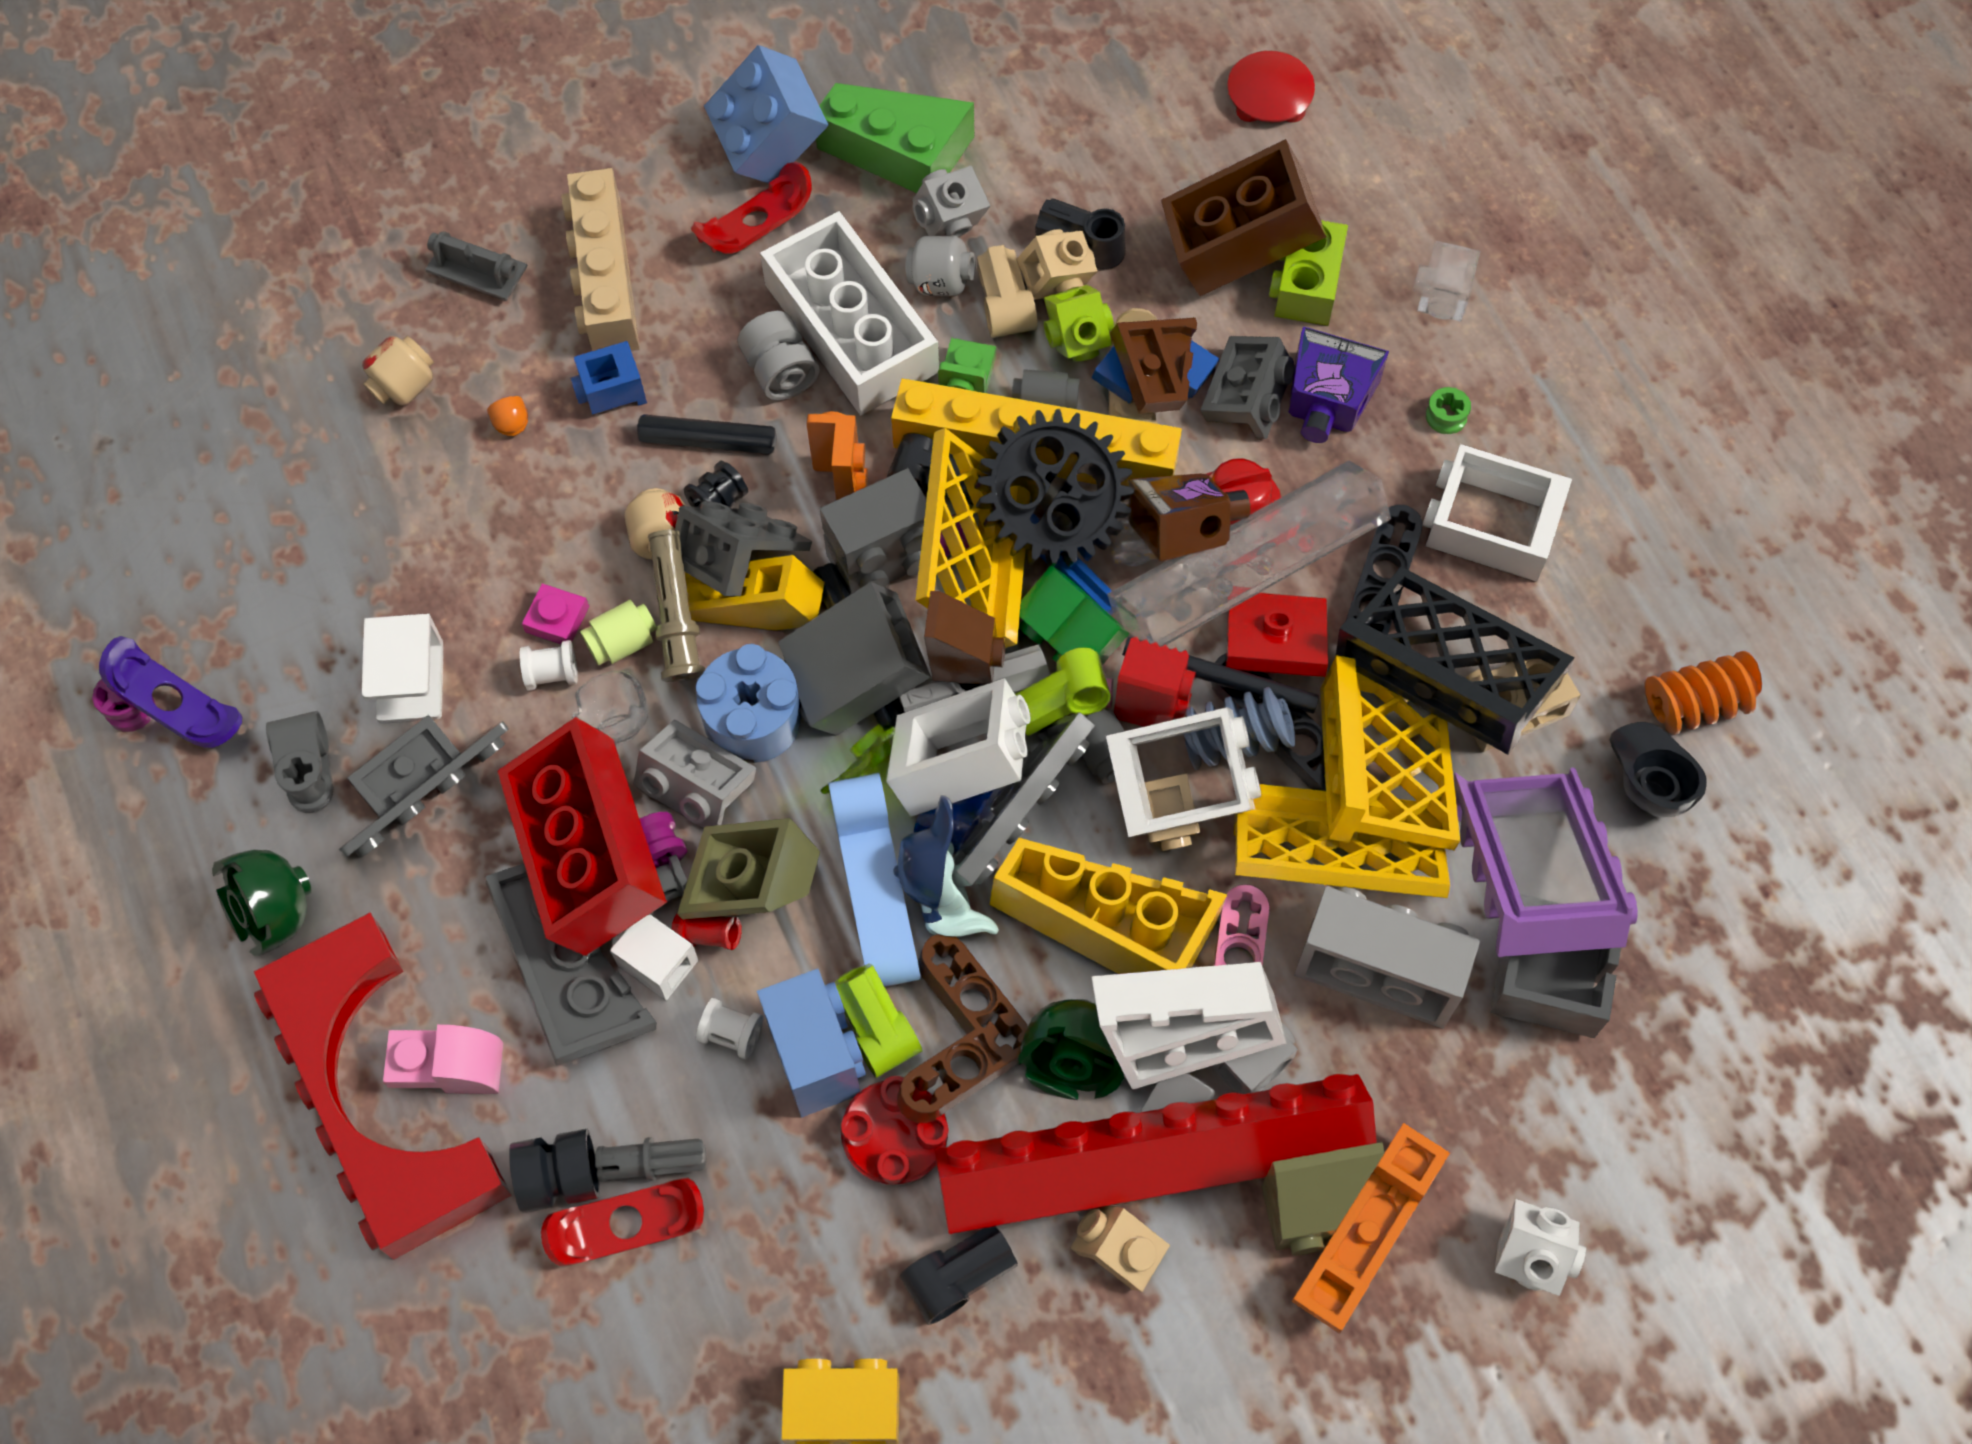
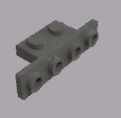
M428 714L346 778L379 818L338 850L344 857H348L354 851L360 858L364 857L385 840L379 831L396 819L403 826L425 808V805L420 801L422 797L435 787L443 794L466 776L460 767L474 756H477L481 762H484L502 748L505 742L500 736L509 730L508 726L503 721L498 723L460 753Z

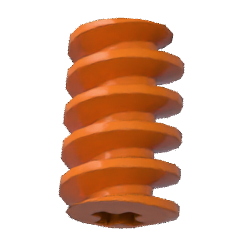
M1747 651L1736 652L1733 657L1730 655L1718 657L1715 662L1711 660L1703 661L1696 667L1692 665L1680 668L1678 672L1674 670L1662 673L1660 677L1649 676L1644 682L1646 699L1651 712L1660 723H1663L1666 731L1671 735L1680 733L1682 721L1689 730L1697 729L1700 725V716L1703 721L1710 725L1717 723L1719 712L1725 719L1735 718L1738 708L1744 714L1754 713L1756 697L1762 690V677L1758 663Z

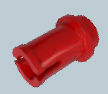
M676 913L671 930L690 942L693 947L698 944L734 950L738 946L742 934L741 921L737 917L730 916L682 919Z

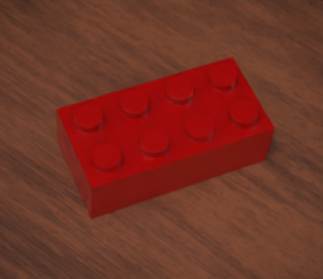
M574 717L497 771L546 939L586 956L667 903L612 737Z

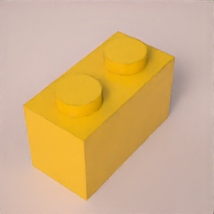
M826 1359L798 1360L797 1369H784L781 1440L784 1444H899L898 1369L887 1368V1360L857 1359L854 1360V1368L831 1369V1361Z

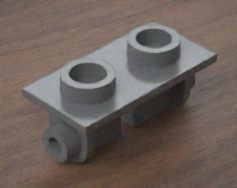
M445 231L439 234L432 233L428 239L427 248L433 251L434 256L425 269L427 273L504 301L509 299L528 267L527 263L515 260L509 254H499L451 237L450 233Z

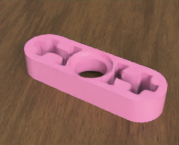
M1239 885L1227 893L1220 913L1214 966L1226 965L1224 954L1234 947L1246 949L1252 955L1253 962H1261L1263 966L1269 902L1265 894L1258 888L1251 885ZM1241 901L1250 902V910L1258 912L1251 914L1246 934L1237 933L1240 915L1238 911L1231 910L1237 909Z

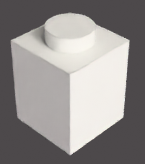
M650 914L615 936L612 941L613 947L610 950L618 967L666 1001L699 961L690 942Z

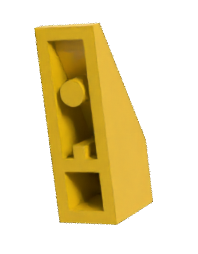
M794 555L749 561L741 596H724L685 572L691 620L767 630L800 628L817 617L825 583Z

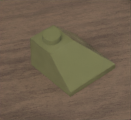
M791 818L705 826L677 914L682 919L768 913L809 894L820 850Z
M1382 1142L1272 1163L1261 1188L1276 1251L1291 1248L1292 1255L1298 1256L1315 1253L1324 1249L1323 1242L1330 1240L1385 1154Z

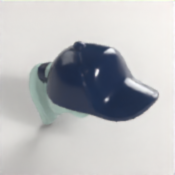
M941 795L930 828L909 834L902 839L898 865L894 867L893 873L896 877H899L906 894L921 904L925 927L932 935L940 934L943 936L962 937L979 932L996 935L999 930L996 923L990 917L971 910L965 888H957L953 883L954 847L951 843L953 834V806L947 796Z

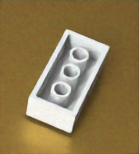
M840 211L760 252L766 287L782 309L791 316L803 338L860 416L896 397L901 378L923 382L938 373V341Z

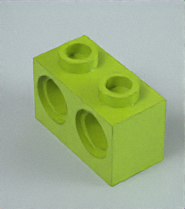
M1321 220L1326 238L1279 259L1285 261L1283 271L1274 270L1269 297L1278 299L1274 317L1329 326L1348 225Z

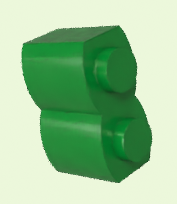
M1052 565L1021 600L1020 618L1022 622L1019 624V629L1035 643L1040 645L1046 640L1057 650L1052 657L1056 663L1063 654L1070 650L1090 648L1099 654L1103 665L1130 634L1127 629L1098 605L1078 585Z

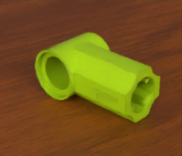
M1076 648L1066 652L1057 661L1056 672L1015 694L1021 695L1029 708L1030 723L1026 724L1025 732L1028 736L1070 713L1080 712L1083 715H1090L1101 711L1108 705L1111 694L1100 656L1095 650Z
M868 963L854 968L834 982L845 1010L844 1013L856 1033L855 1038L862 1057L875 1078L923 1052L914 1030L901 1011L897 1012L872 964Z

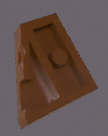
M1195 317L1116 323L1110 332L1138 414L1180 410L1186 403L1190 384L1187 373L1192 368L1193 352H1190L1191 339L1197 330Z

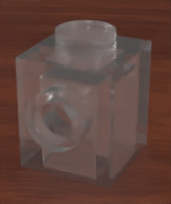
M1435 241L1428 266L1419 264L1413 287V292L1421 293L1417 312L1430 314L1438 319H1452L1462 322L1470 298L1480 250Z

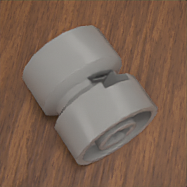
M771 311L759 315L748 322L739 333L737 338L738 346L749 366L754 369L755 377L765 395L770 399H790L804 392L817 379L820 372L819 365L809 347L802 341V335L791 316L786 312Z

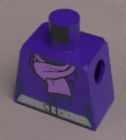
M1303 326L1296 354L1295 373L1288 410L1293 417L1304 420L1301 435L1308 441L1324 443L1328 440L1331 428L1344 432L1352 431L1381 381L1389 351Z

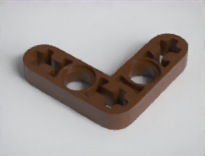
M940 934L930 937L924 943L918 960L919 972L967 1035L914 1068L904 1077L897 1094V1105L901 1113L908 1120L916 1123H927L935 1120L1018 1065L1021 1042L1028 1027L1021 1015L964 943L955 936H943ZM937 953L941 958L950 955L953 958L950 968L945 963L936 966L933 963L935 954ZM953 976H955L958 981L951 987V981ZM968 989L980 991L985 995L988 1006L981 1011L969 1010L962 1004L960 994ZM997 1013L998 1018L995 1024H993L989 1020ZM988 1022V1024L986 1025L985 1028H983V1027L981 1026V1025H984V1024H986V1023ZM999 1033L1004 1038L1010 1035L1016 1038L1013 1049L1008 1044H1004L1001 1047L996 1044ZM959 1056L971 1058L977 1064L979 1074L972 1079L959 1078L953 1073L950 1062ZM938 1077H940L943 1085L934 1091L930 1105L924 1099L917 1102L912 1099L915 1086L921 1092L926 1091L934 1086Z

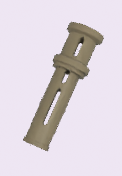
M678 530L656 531L650 533L648 539L652 552L653 571L660 610L661 624L657 626L655 635L656 640L662 642L665 670L661 672V679L664 682L697 679L702 676L705 667L699 665L696 636L700 634L699 626L696 625V621L691 620L680 532Z

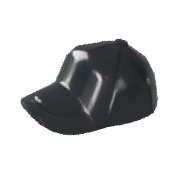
M1635 722L1622 726L1611 733L1609 741L1623 770L1625 792L1628 798L1641 810L1656 817H1675L1689 811L1702 799L1707 786L1704 770L1695 758L1662 728L1648 722Z

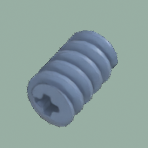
M1270 687L1264 688L1263 703L1257 704L1250 692L1244 693V705L1241 709L1237 708L1231 697L1225 698L1224 708L1233 709L1234 718L1243 716L1250 745L1249 747L1242 748L1246 756H1257L1260 744L1267 752L1276 751L1279 738L1286 747L1295 746L1294 725L1288 705L1284 699H1277ZM1212 702L1206 703L1205 712L1216 710ZM1193 707L1186 708V717L1197 715ZM1220 726L1184 734L1187 752L1195 770L1200 769L1202 759L1209 767L1219 764L1221 754L1228 761Z

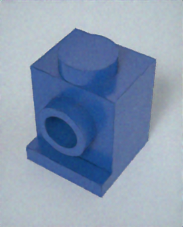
M628 341L574 357L579 375L570 377L578 403L588 402L592 415L637 401L638 406L647 403L641 377Z

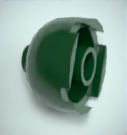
M256 849L235 853L214 862L212 868L213 877L223 873L225 886L216 889L219 902L240 942L247 940L250 935L256 944L249 951L253 956H261L291 940L297 934L304 923L307 913L305 896L312 892L309 879L300 866L292 868L289 862L281 855L270 850Z
M1085 999L1061 1000L1048 1004L1032 1017L1022 1039L1018 1056L1019 1065L1023 1063L1027 1067L1025 1077L1031 1084L1046 1093L1078 1100L1079 1097L1077 1090L1086 1092L1096 1090L1094 1099L1106 1097L1119 1088L1124 1079V1073L1100 1027L1096 1003Z

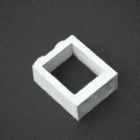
M1460 444L1454 462L1444 460L1436 483V487L1444 489L1441 501L1431 498L1422 525L1431 528L1426 547L1537 582L1547 561L1572 479ZM1460 482L1540 506L1528 546L1447 521Z
M1003 678L897 715L887 783L910 817L936 809L941 795L947 796L954 803L1021 781L1023 758L1027 756L1025 741L1026 724L1030 723V712L1025 699L1021 695H1015L1006 679ZM988 732L986 740L936 756L937 749Z
M1226 707L1106 736L1128 837L1141 836L1151 832L1256 810L1253 799L1261 797L1260 785L1255 768H1246L1242 748L1250 746L1243 716L1234 718L1233 709ZM1220 726L1237 800L1153 819L1136 745Z

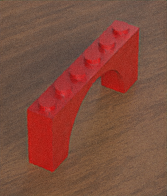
M370 912L254 971L261 987L260 990L254 992V997L265 1018L268 1021L275 1018L281 1034L274 1037L276 1046L288 1065L295 1062L302 1078L294 1082L295 1087L308 1110L316 1108L323 1124L316 1127L315 1130L326 1153L329 1156L337 1154L344 1171L337 1174V1179L345 1196L350 1203L358 1200L366 1218L358 1221V1225L365 1241L372 1251L380 1248V1250L394 1260L511 1197L512 1194L490 1149L480 1137L455 1147L437 1151H404L381 1145L365 1137L356 1130L348 1118L340 1098L337 1077L338 1059L345 1034L353 1018L369 997L389 980L404 972L383 928Z

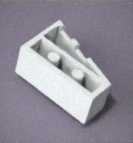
M1261 962L1091 976L1100 1027L1132 1090L1286 1044L1275 996Z

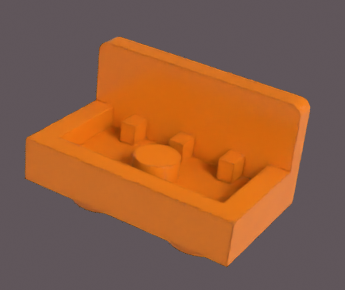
M834 411L822 414H808L806 425L812 467L814 471L833 473L836 500L867 487L868 470L865 468V443H858L856 417Z

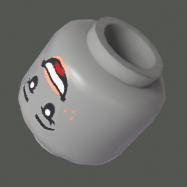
M923 236L916 242L915 247L908 249L905 267L906 277L909 284H914L917 291L922 295L958 296L965 289L967 280H973L975 277V256L973 252H967L963 240L959 237Z

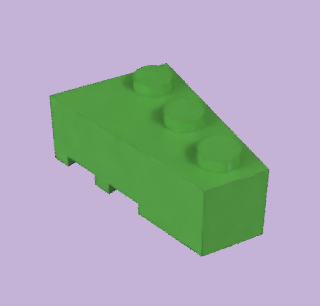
M835 83L819 105L828 123V127L816 138L817 149L915 193L918 192L923 178L941 169H945L947 173H950L975 137L974 102Z

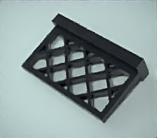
M1402 566L1356 619L1350 616L1340 627L1335 657L1338 655L1355 659L1356 672L1507 755L1510 754L1519 742L1521 731L1571 669L1575 658ZM1403 586L1420 595L1423 603L1398 605L1395 594ZM1454 613L1463 618L1465 625L1441 628L1437 614ZM1427 615L1431 629L1406 632L1402 618ZM1393 619L1397 633L1385 635L1369 625L1374 621ZM1496 635L1507 642L1509 649L1484 651L1480 637ZM1470 638L1474 653L1449 654L1445 641ZM1435 642L1440 657L1427 658L1413 650L1411 645ZM1541 659L1554 666L1550 673L1529 675L1524 660ZM1514 662L1518 676L1493 678L1489 664ZM1479 666L1483 680L1472 682L1455 673L1454 668ZM1523 689L1527 702L1520 708L1500 697L1498 692Z

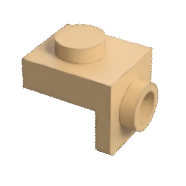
M1187 773L1145 782L1153 819L1194 810ZM1196 822L1148 833L1149 843L1160 842L1162 851L1192 845L1190 835L1200 833L1199 823Z
M1109 1205L1094 1208L1082 1218L1077 1228L1078 1236L1073 1242L1071 1250L1079 1256L1095 1260L1130 1289L1143 1292L1170 1244L1126 1209Z

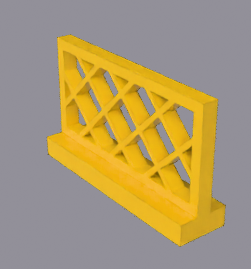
M943 428L934 432L915 601L928 609L930 591H935L937 574L945 594L965 604L964 599L969 596L971 607L995 618L997 637H1005V648L1017 645L1025 549L1022 548L1015 556H1011L1010 550L1013 541L1010 538L1000 543L994 541L1001 530L998 524L984 527L983 522L992 512L991 509L977 508L976 503L979 498L987 495V492L974 488L978 475L981 477L988 476L977 469L980 460L984 457L948 429ZM949 453L953 455L960 471L958 476H956L950 462ZM962 480L974 505L971 508L959 483ZM1021 486L1010 487L1011 496L1016 502L1029 504L1030 492L1026 488ZM945 489L956 513L954 517L951 516L944 500ZM976 512L979 516V526H977L973 514ZM957 522H960L970 546L968 549H965L955 526ZM941 532L952 555L949 559H947L940 543ZM971 554H973L975 558L974 568L969 559V556ZM953 564L956 565L966 588L962 592L950 567Z
M1336 655L1320 688L1329 839L1349 843L1354 832H1360L1455 851L1460 843L1447 721L1432 713L1423 718L1407 704L1409 700L1356 672L1355 659ZM1360 691L1377 695L1385 704L1374 708L1361 696ZM1394 711L1410 727L1401 732L1384 716ZM1373 725L1388 741L1378 746L1363 732V729ZM1420 734L1434 747L1435 751L1426 755L1410 739ZM1398 748L1414 764L1404 769L1387 753ZM1375 762L1392 778L1381 784L1366 770V766ZM1423 771L1438 785L1439 789L1431 794L1413 777ZM1401 786L1418 803L1407 808L1390 791ZM1378 800L1395 818L1389 820L1370 816L1369 805ZM1425 810L1429 811L1442 823L1443 830L1428 827L1417 815Z
M1259 784L1261 797L1253 799L1256 810L1235 814L1233 835L1235 836V875L1448 898L1450 879L1445 849L1360 832H1354L1349 843L1329 839L1326 791ZM1399 799L1407 808L1418 803V801ZM1378 800L1369 805L1370 816L1389 820L1395 818ZM1425 810L1417 815L1428 827L1443 829L1442 823L1429 811ZM1287 841L1297 848L1289 851L1279 844ZM1340 847L1349 854L1342 857L1332 850ZM1262 852L1272 859L1251 858V856ZM1392 853L1402 860L1395 863L1384 855ZM1315 858L1324 865L1309 864L1306 861ZM1366 863L1377 871L1363 870L1359 866ZM1418 869L1430 877L1416 876L1411 872Z

